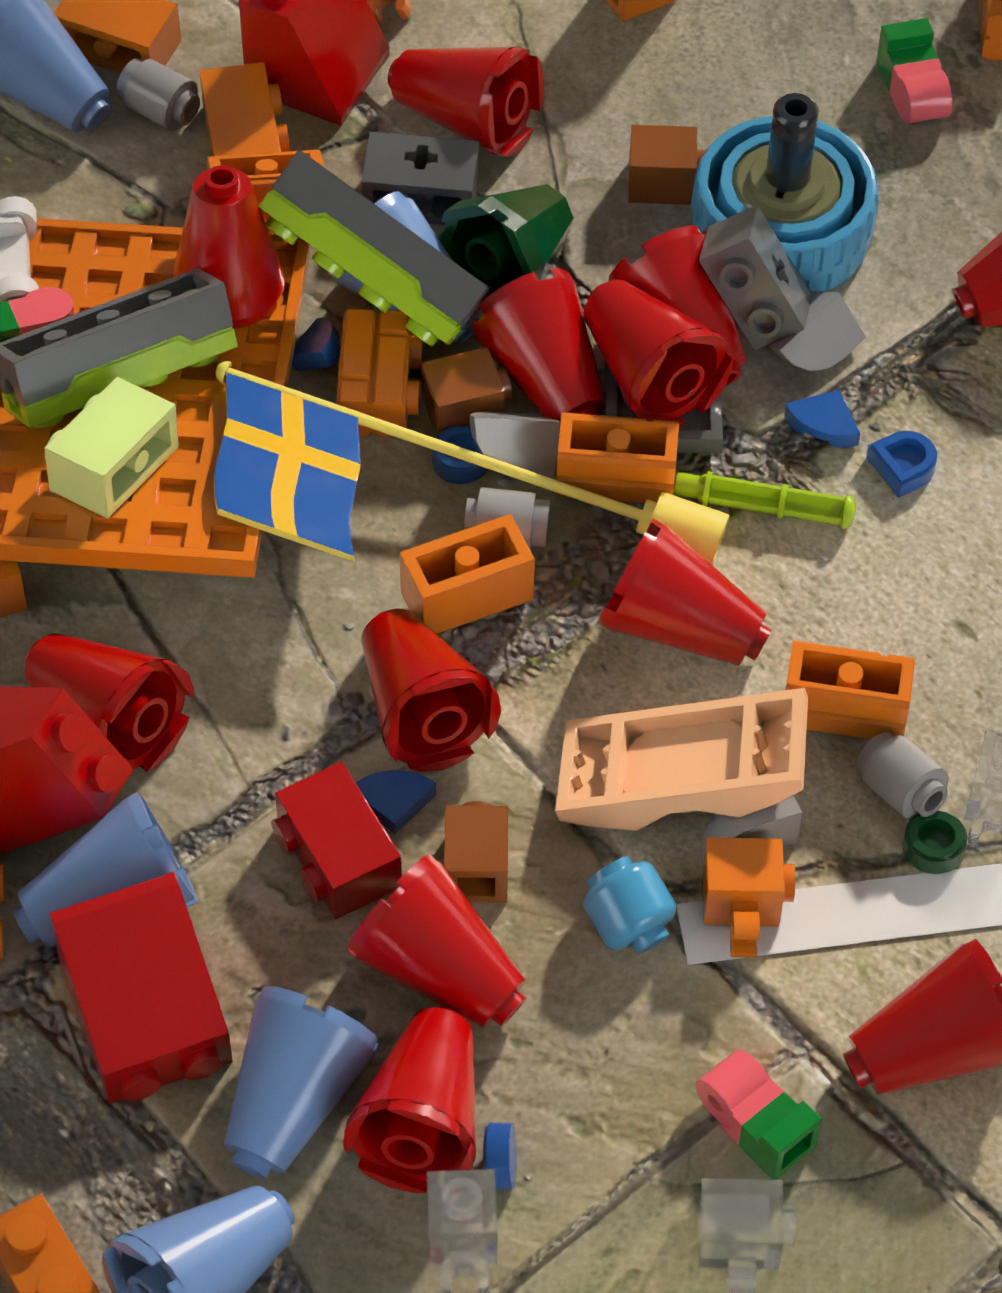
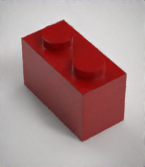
M342 761L275 792L277 818L271 820L275 837L286 854L295 851L304 866L300 868V874L309 895L316 903L324 899L335 919L382 898L400 887L396 882L402 877L401 855Z

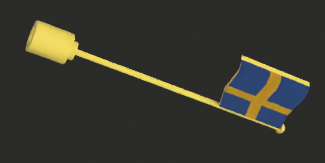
M224 361L216 368L217 379L221 383L226 384V426L214 473V503L217 515L354 562L355 555L351 544L350 516L361 465L358 424L639 521L636 533L642 535L647 532L654 518L663 524L665 523L712 565L716 559L729 521V514L665 492L661 493L658 502L647 499L642 510L231 368L232 362Z

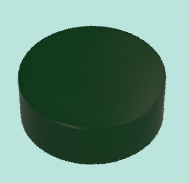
M937 811L928 817L917 814L908 822L903 840L904 855L912 866L922 872L929 874L950 872L957 868L964 859L967 845L966 829L959 819L947 812Z

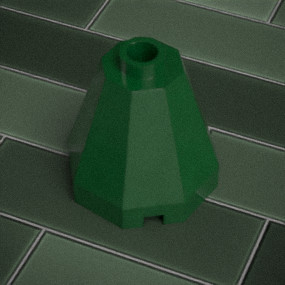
M548 184L458 201L444 212L441 223H447L445 229L439 232L437 237L452 261L491 288L485 297L487 298L502 286L526 274L535 272L539 281L544 280L569 234L574 217L566 197Z

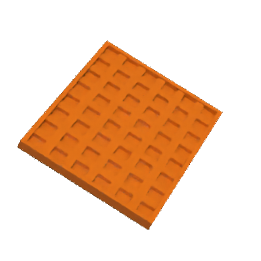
M37 218L36 235L29 241L30 276L40 288L54 287L67 292L73 299L75 315L170 279L183 228ZM270 235L285 277L284 295H280L277 300V308L269 317L250 326L234 328L238 347L219 354V358L211 364L199 367L187 366L168 374V378L160 384L140 387L176 404L179 447L108 519L49 490L44 448L47 446L52 435L58 430H63L83 411L84 407L65 414L64 419L53 426L29 428L5 411L1 395L3 391L0 390V560L255 578L263 530L217 515L214 503V473L226 426V384L221 383L217 379L216 368L220 363L230 361L232 362L231 368L288 387L311 254V245L303 239H298L292 245L278 235Z

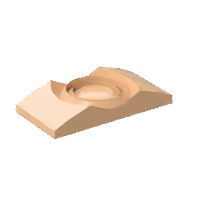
M805 688L566 720L555 808L559 821L588 827L638 831L673 813L687 814L694 811H702L740 818L780 803L804 789L808 696Z

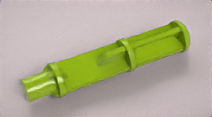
M707 471V474L704 473L701 476L678 472L674 495L698 499L699 502H702L703 506L714 504L774 514L779 519H783V516L839 525L841 529H847L851 526L856 513L855 500L849 494L843 497L789 488V484L777 486L717 476L711 471Z

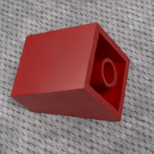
M239 0L244 64L264 62L268 84H279L283 105L342 126L390 54L389 45L367 1Z
M0 686L1 855L102 819L133 771L132 766L63 687Z
M175 872L49 913L62 974L109 1104L123 1099L127 1101L145 1099L157 1092L161 1086L184 1078L191 1080L203 1079L216 1073L222 1065L233 1062L229 1031Z

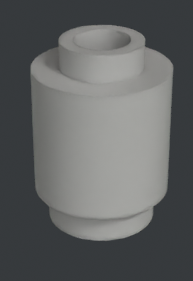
M135 58L124 67L119 76L116 88L117 95L124 99L126 107L173 131L182 125L189 124L199 110L200 97L198 96L196 82L153 59L143 61Z
M480 487L478 499L467 498L464 530L511 514L530 551L532 546L546 547L551 500L537 499V493Z
M882 732L874 736L859 754L857 768L863 774V782L904 818L911 820L917 814L923 817L931 816L944 804L948 795V773L905 736H894L890 732Z

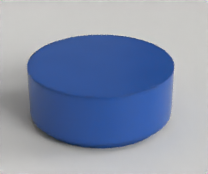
M469 426L449 427L436 436V439L480 454ZM432 450L433 468L437 475L447 482L469 484L479 480L488 470L487 468Z
M490 1122L485 1127L483 1171L485 1184L490 1190L515 1188L517 1142L513 1122Z

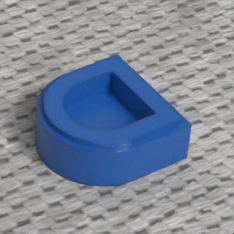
M899 431L868 445L866 458L895 495L900 498L926 485L932 479L937 462V450L932 441L926 436L914 431Z

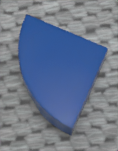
M316 318L295 343L292 366L296 371L333 367L339 358L341 347L337 342L340 335L328 319Z
M840 390L785 404L784 417L799 434L804 435L807 433L815 438L830 441L829 446L844 448L859 445L860 431Z
M382 771L368 775L356 782V785L380 823L394 834L403 828L436 795L435 782L425 776L409 771Z

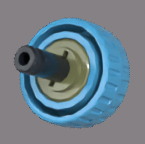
M791 93L782 96L775 102L773 116L760 117L740 123L722 133L707 148L706 153L699 161L694 179L691 201V225H696L702 234L704 228L707 230L708 226L758 205L809 291L825 292L847 280L855 273L867 256L877 219L879 198L877 176L869 158L855 141L840 130L817 121L819 109L810 97L800 93Z

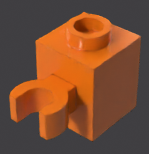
M706 837L702 867L703 925L730 926L731 957L756 958L760 926L779 927L783 902H794L795 866L794 864H784L783 839Z

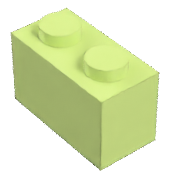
M116 377L99 395L91 397L83 411L63 430L55 432L48 441L47 446L44 448V456L47 466L49 490L108 519L179 447L176 404Z

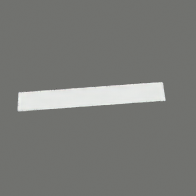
M1002 863L954 869L943 874L920 873L795 889L794 902H783L779 927L760 926V938L757 940V956L1002 925ZM703 901L676 904L688 965L747 958L731 957L730 926L703 925Z

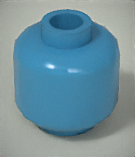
M625 856L603 867L586 881L590 890L583 898V909L602 941L609 949L623 950L632 946L636 954L640 955L654 948L670 936L665 925L673 919L677 906L651 863L646 861L632 863L629 856Z

